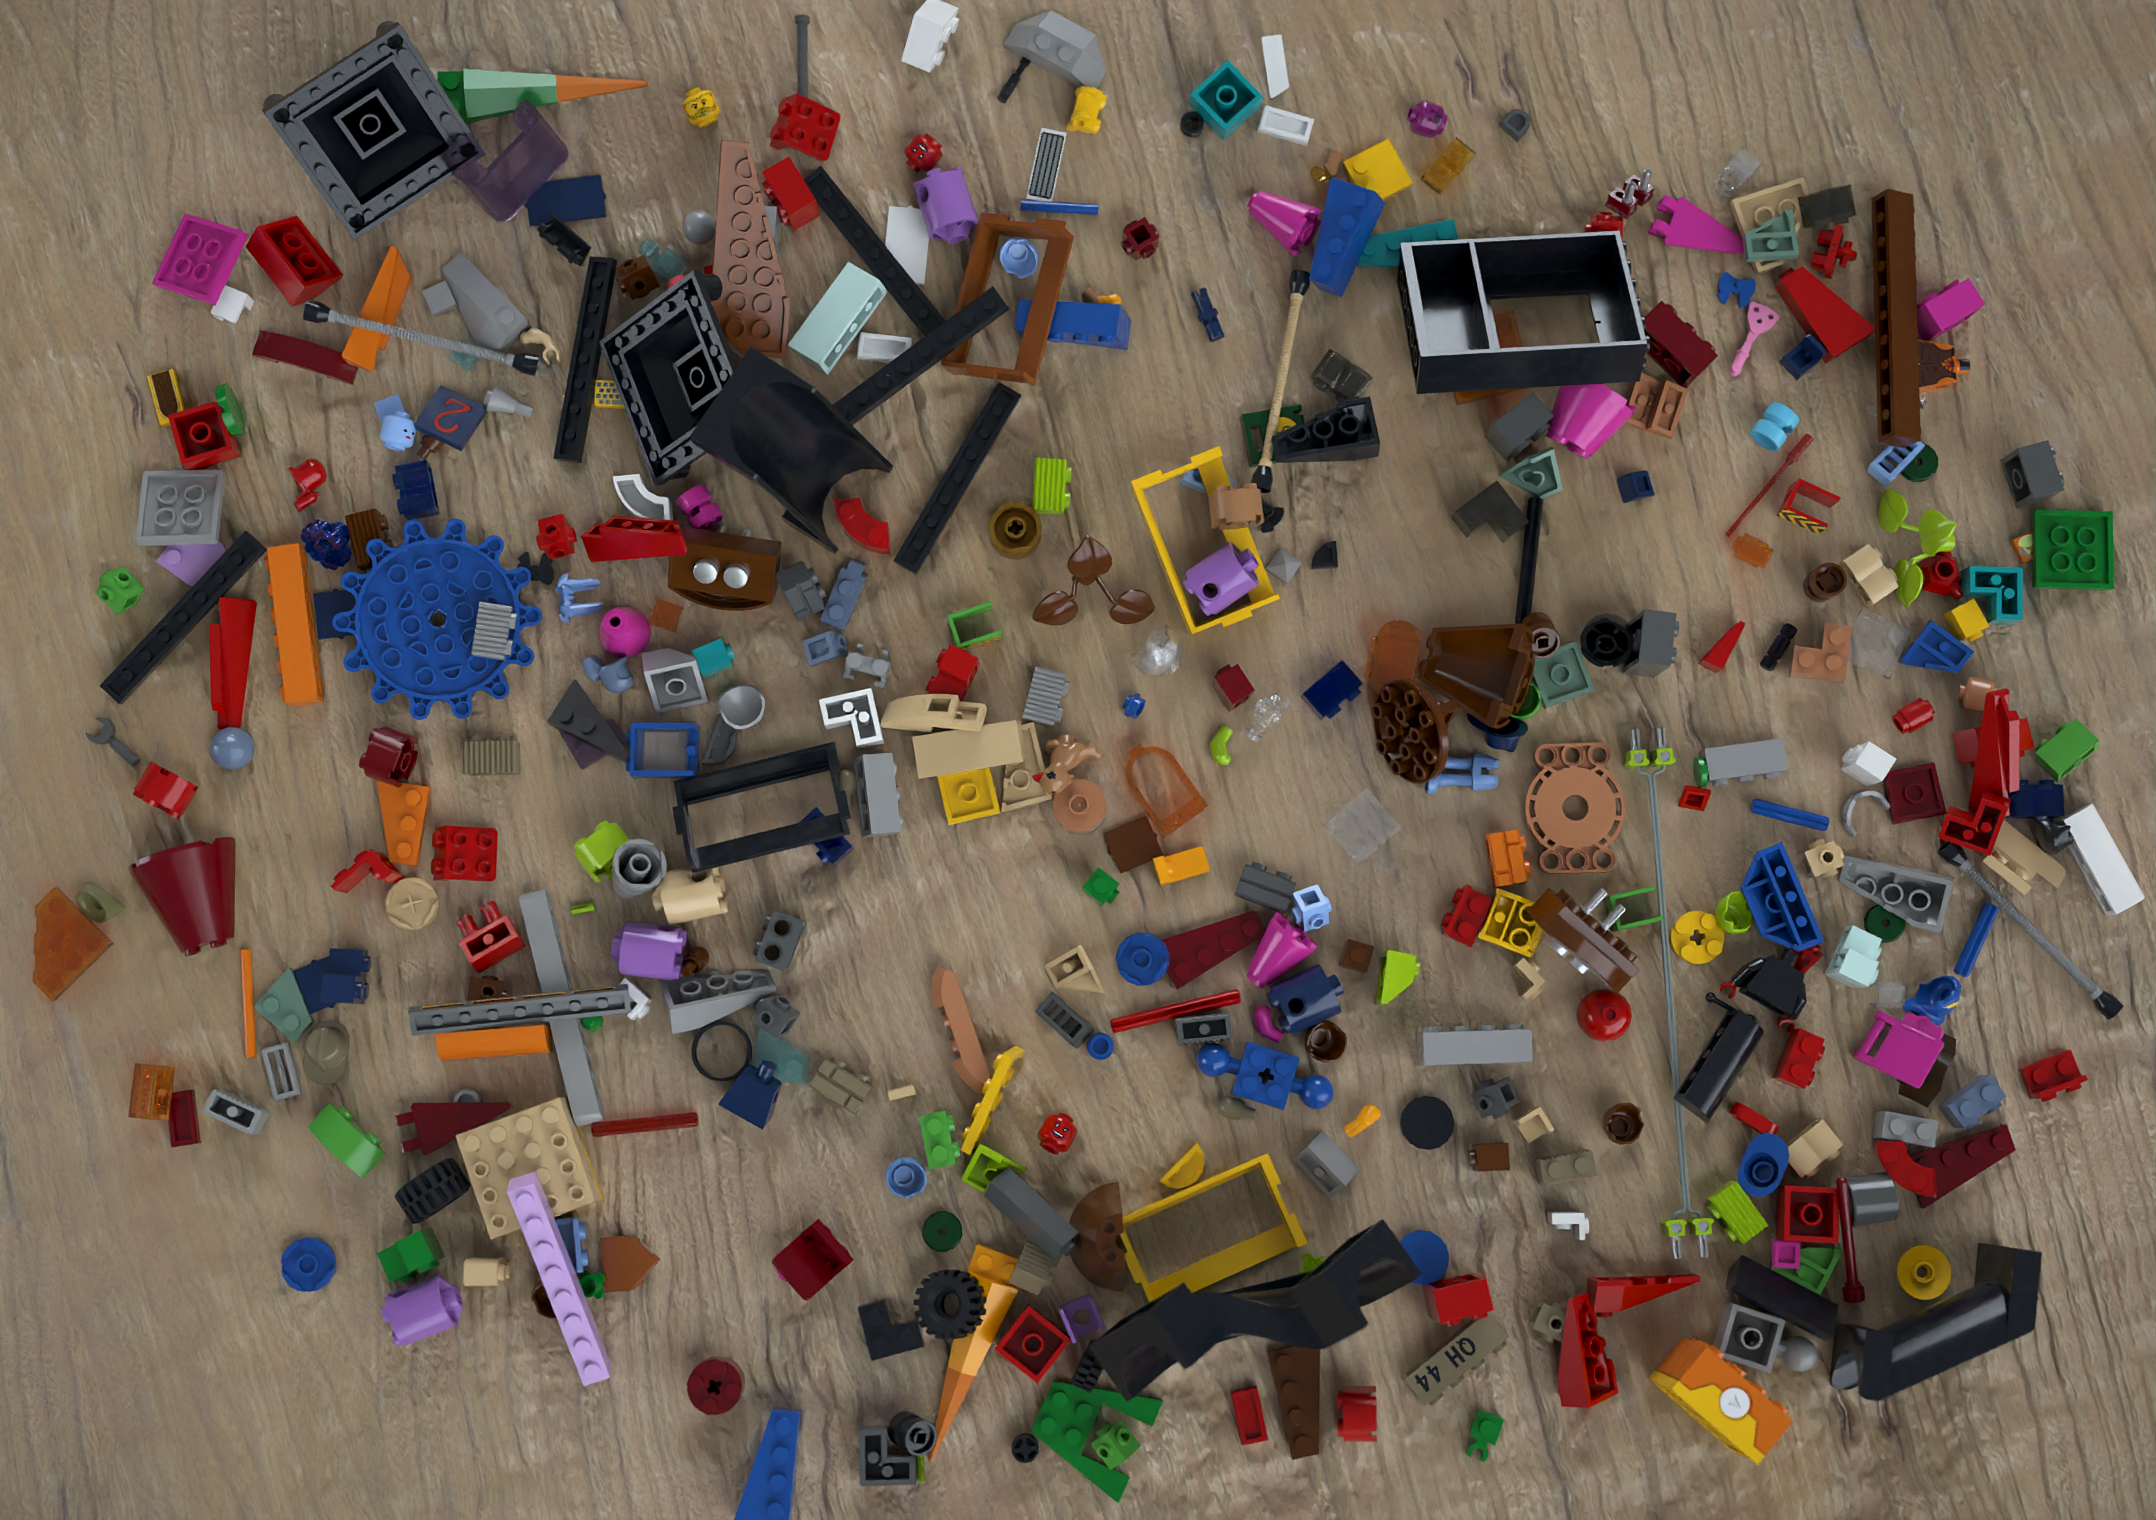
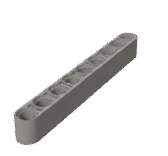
M547 889L520 895V906L542 993L573 990ZM580 1018L549 1021L575 1125L580 1127L604 1120L603 1108Z

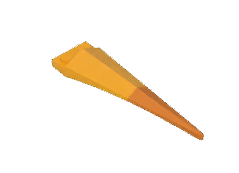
M979 1243L976 1245L967 1272L971 1273L969 1277H976L979 1280L976 1286H983L984 1292L980 1293L981 1297H986L987 1303H982V1308L986 1309V1314L979 1316L983 1322L980 1326H974L976 1329L974 1333L967 1334V1337L953 1339L935 1425L937 1440L935 1446L930 1451L929 1463L933 1461L1019 1290V1286L1009 1283L1019 1257Z

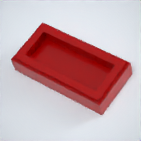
M1257 1385L1231 1390L1230 1394L1241 1446L1268 1441Z

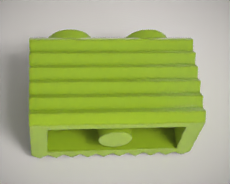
M1035 458L1032 508L1038 514L1064 515V508L1069 509L1070 493H1065L1066 483H1071L1072 467H1067V459Z
M1730 1180L1706 1198V1201L1709 1203V1206L1706 1207L1708 1212L1715 1220L1720 1219L1725 1225L1723 1232L1732 1243L1736 1241L1739 1244H1745L1769 1226L1737 1181Z

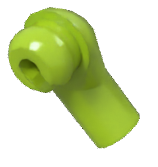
M1225 725L1221 726L1210 742L1212 759L1222 766L1227 765L1231 761V755L1228 753L1225 743L1233 731Z

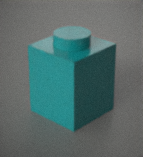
M721 638L691 650L693 656L696 657L699 670L704 678L734 666L731 660L735 658L730 643L724 644Z

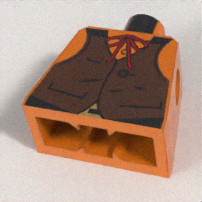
M1918 340L1919 393L1949 388L1957 382V375L1969 374L1970 360L1956 359L1955 346Z

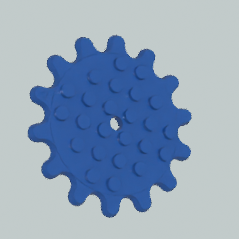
M460 519L450 520L445 527L444 533L436 538L430 537L425 533L422 523L417 520H410L404 525L405 539L401 546L391 548L380 539L370 540L367 543L366 552L373 562L371 570L366 574L346 572L341 577V586L354 595L356 603L352 610L340 612L334 616L332 621L333 627L339 632L352 633L357 639L356 648L344 657L343 664L350 672L370 669L375 673L377 680L371 690V697L377 703H386L393 695L402 693L410 699V714L414 719H426L429 716L432 705L438 701L447 702L457 718H467L472 712L471 697L475 692L483 690L495 699L505 698L509 694V686L503 678L504 668L509 664L529 666L534 661V652L521 643L520 633L525 627L538 625L542 620V612L537 607L523 605L518 599L520 589L531 581V572L521 566L513 570H506L500 566L499 556L504 549V542L497 535L489 536L480 545L475 546L468 543L465 537L466 526ZM479 602L512 606L513 613H517L515 629H510L509 639L513 640L511 656L506 655L505 661L472 655ZM436 612H441L446 617V621L441 627H435L431 623V617Z

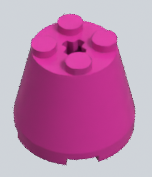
M1604 384L1560 386L1551 412L1554 416L1548 422L1551 426L1547 429L1548 432L1545 436L1556 443L1569 444L1567 450L1587 459L1588 456H1592L1631 418L1636 407L1632 404L1631 406L1627 405L1626 402L1628 400Z

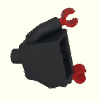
M1784 949L1780 958L1773 955L1766 958L1759 957L1743 965L1731 977V981H1724L1720 987V992L1725 987L1733 989V992L1728 995V999H1732L1736 995L1737 987H1741L1740 993L1779 1015L1777 1018L1778 1029L1781 1028L1784 1022H1789L1790 1024L1787 1027L1788 1033L1794 1030L1793 1020L1798 1018L1807 1003L1806 985L1803 982L1804 974L1794 968L1799 955L1790 949Z

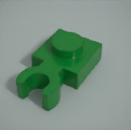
M1477 1409L1468 1433L1475 1440L1467 1446L1466 1455L1471 1457L1473 1450L1480 1448L1481 1456L1479 1460L1484 1462L1488 1457L1487 1443L1496 1444L1504 1419Z

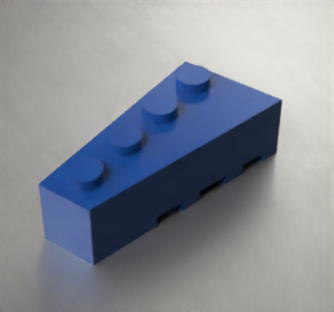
M1018 300L1015 331L1022 338L1032 300ZM1057 301L1047 340L1054 343L1066 342L1128 350L1131 319L1121 305Z
M777 1407L772 1410L734 1520H792L802 1410Z

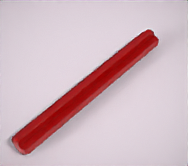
M1235 989L1110 1020L1113 1033H1118L1239 1004L1241 997L1239 991Z

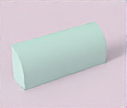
M848 262L789 342L788 346L806 362L828 375L888 291L879 279Z

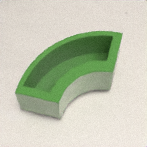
M329 1103L310 1123L308 1128L334 1156L364 1178L386 1154L380 1146L382 1141L370 1131L366 1133L352 1120L354 1115L344 1106L337 1108L332 1103Z

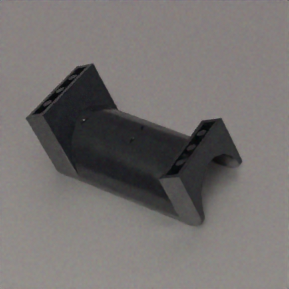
M751 346L689 437L694 445L767 491L786 508L782 515L785 523L833 554H836L839 549L827 536L822 518L824 501L832 486L843 476L861 469L881 470L887 473L893 469V465L816 388Z
M1978 1243L1974 1287L1926 1307L1879 1330L1836 1322L1830 1370L1831 1386L1841 1390H1850L1858 1386L1860 1397L1866 1400L1880 1401L2031 1333L2036 1324L2042 1252Z

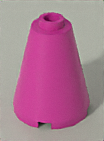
M1260 191L1258 194L1254 193L1248 202L1249 214L1294 256L1302 253L1299 248L1303 244L1305 246L1310 244L1321 223V220L1317 217L1318 214L1322 215V211L1317 207L1265 191Z
M619 606L613 608L603 616L599 623L598 638L600 644L606 652L614 657H633L643 652L650 642L651 628L649 621L640 610L634 607Z

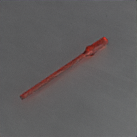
M1805 434L1795 447L1787 453L1785 463L1725 533L1727 537L1731 536L1787 467L1798 461V458L1814 440L1809 434Z

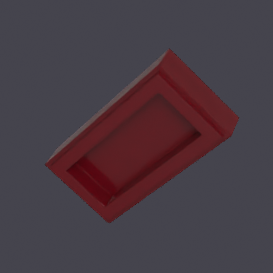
M194 1089L166 1093L165 1101L171 1147L201 1143Z

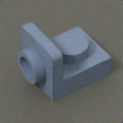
M827 631L802 641L809 666H816L835 658L848 656L847 642L840 631Z

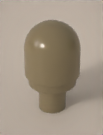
M844 769L838 773L841 791L845 790L848 805L852 806V794H856V775L853 770Z
M1231 1096L1223 1097L1218 1103L1219 1113L1223 1117L1233 1120H1240L1241 1116L1253 1119L1256 1109L1244 1106L1245 1102L1241 1101L1242 1099Z

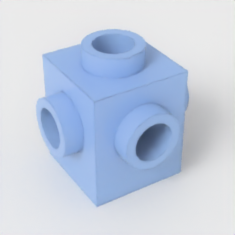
M1318 884L1293 893L1294 908H1291V914L1295 923L1301 924L1304 932L1329 924L1328 912L1332 911L1328 898L1322 894Z

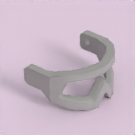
M1863 791L1849 796L1845 801L1841 811V821L1852 837L1857 834L1851 826V813L1857 799L1864 796L1876 799L1887 810L1891 806L1883 794L1876 791Z

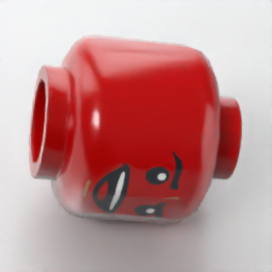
M928 133L925 135L917 134L904 150V154L908 158L906 164L917 173L920 169L924 172L932 170L943 156L940 150L942 145Z
M1064 1113L1047 1116L1037 1134L1040 1140L1039 1145L1054 1155H1058L1059 1152L1064 1153L1068 1151L1077 1135V1128L1072 1124L1074 1120Z

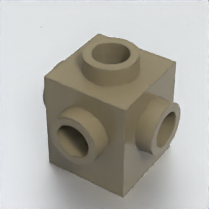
M1539 1301L1528 1326L1540 1331L1538 1337L1552 1344L1555 1339L1562 1342L1567 1308L1555 1302L1552 1303V1306H1549ZM1555 1319V1324L1551 1326L1552 1320Z

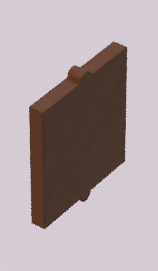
M1147 816L1104 833L1111 850L1109 854L1114 857L1120 874L1148 863L1153 858L1164 856L1156 839L1158 835L1153 832Z

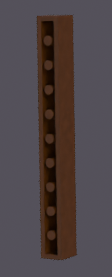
M1886 189L1871 198L1878 443L1906 448L1921 441L1917 328L1918 305L1916 297L1917 280L1914 230L1915 208L1913 194Z

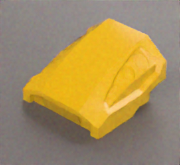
M1497 888L1493 904L1481 933L1479 932L1478 938L1531 959L1543 934L1542 928L1528 913V909L1535 902Z

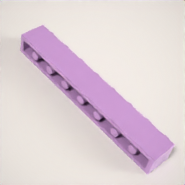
M534 1171L509 1180L507 1190L508 1196L582 1383L586 1386L610 1377L611 1372L609 1356L538 1175Z

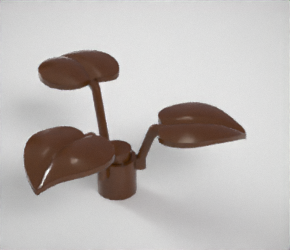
M1086 535L1080 546L1072 553L1068 560V570L1073 575L1071 595L1068 596L1064 591H1056L1047 595L1035 608L1032 618L1036 622L1053 626L1070 622L1078 613V605L1073 601L1076 598L1078 582L1083 585H1090L1095 580L1109 601L1114 605L1110 609L1109 614L1117 623L1134 624L1140 622L1152 614L1155 606L1149 594L1139 589L1125 591L1119 596L1118 600L1113 598L1099 576L1109 571L1112 566V557L1101 543Z

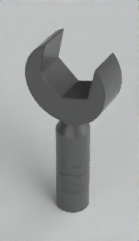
M96 717L95 719L103 723V733L97 737L86 733L87 738L99 745L109 743L110 747L132 767L137 765L140 759L122 742L114 739L116 732L114 724L108 719Z

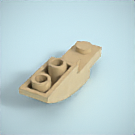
M914 695L888 702L880 725L882 728L932 733L933 727L981 732L987 708L985 704L959 701L958 695Z

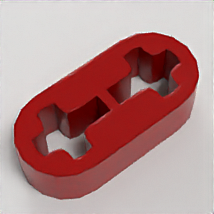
M1735 1101L1728 1113L1760 1134L1771 1133L1776 1135L1779 1130L1776 1124L1739 1102Z

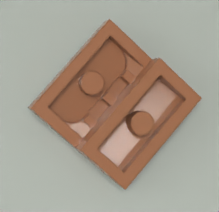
M1641 372L1640 382H1631L1626 397L1628 400L1626 404L1630 406L1632 404L1636 407V410L1625 424L1652 434L1673 438L1689 389L1668 380L1660 381Z

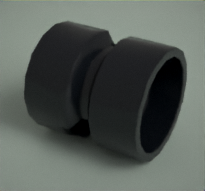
M899 1412L891 1419L888 1426L890 1440L912 1455H925L935 1446L937 1431L934 1425L912 1412Z

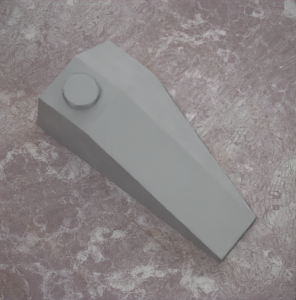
M461 252L441 269L470 334L478 347L503 353L520 338V334L523 331H528L531 328L527 319Z

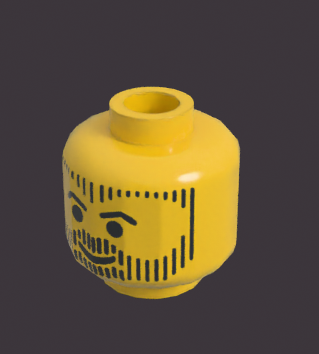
M697 87L686 93L687 98L682 102V108L691 125H698L699 128H703L718 120L717 116L720 113V107L710 90L701 91L700 87Z

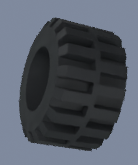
M447 1158L409 1181L397 1191L394 1197L411 1223L417 1224L457 1200L469 1190L471 1184L454 1158Z

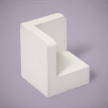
M225 285L216 306H213L210 313L218 320L223 321L225 319L236 323L243 308L251 310L255 301L248 294Z

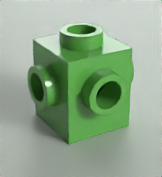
M122 566L114 571L109 570L105 572L99 579L100 584L95 593L118 615L137 605L145 588Z
M1121 1419L1112 1425L1107 1422L1096 1431L1098 1437L1090 1443L1110 1470L1126 1461L1141 1446Z

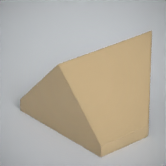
M1082 945L1044 965L1056 989L1066 988L1105 994Z

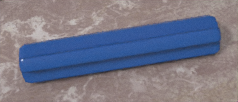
M1754 799L1751 803L1750 812L1820 831L1827 830L1829 826V818L1826 816L1761 799Z
M1991 903L1983 905L1954 968V972L1962 977L1970 975L1999 911L1997 906Z

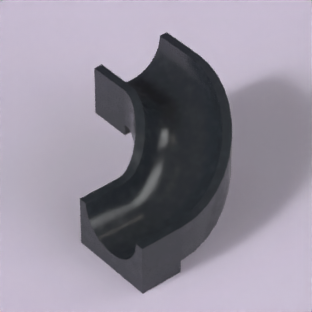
M1384 1219L1347 1239L1311 1271L1223 1293L1203 1292L1195 1296L1183 1282L1122 1318L1088 1347L1128 1402L1176 1362L1186 1370L1217 1343L1232 1338L1255 1336L1306 1349L1318 1350L1328 1348L1359 1332L1369 1324L1361 1310L1362 1306L1379 1300L1420 1277L1422 1273Z

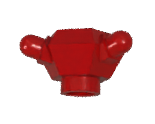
M1951 551L1937 552L1934 557L1924 558L1917 564L1923 574L1922 590L1942 596L1951 594L1955 599L1963 597L1962 588L1960 587L1962 578L1956 557L1952 556Z

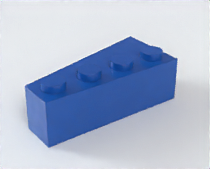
M1331 177L1309 279L1320 290L1342 297L1385 206V202L1375 191Z

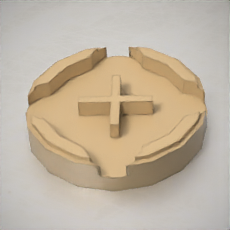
M416 877L405 878L394 883L389 889L385 899L386 912L390 921L397 927L409 931L421 930L429 926L437 917L440 908L439 895L435 887L426 880Z

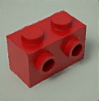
M1800 1028L1794 1029L1789 1034L1772 1078L1795 1089H1805L1806 1085L1809 1086L1814 1079L1815 1071H1813L1816 1061H1820L1824 1054L1825 1047L1822 1045L1825 1039Z

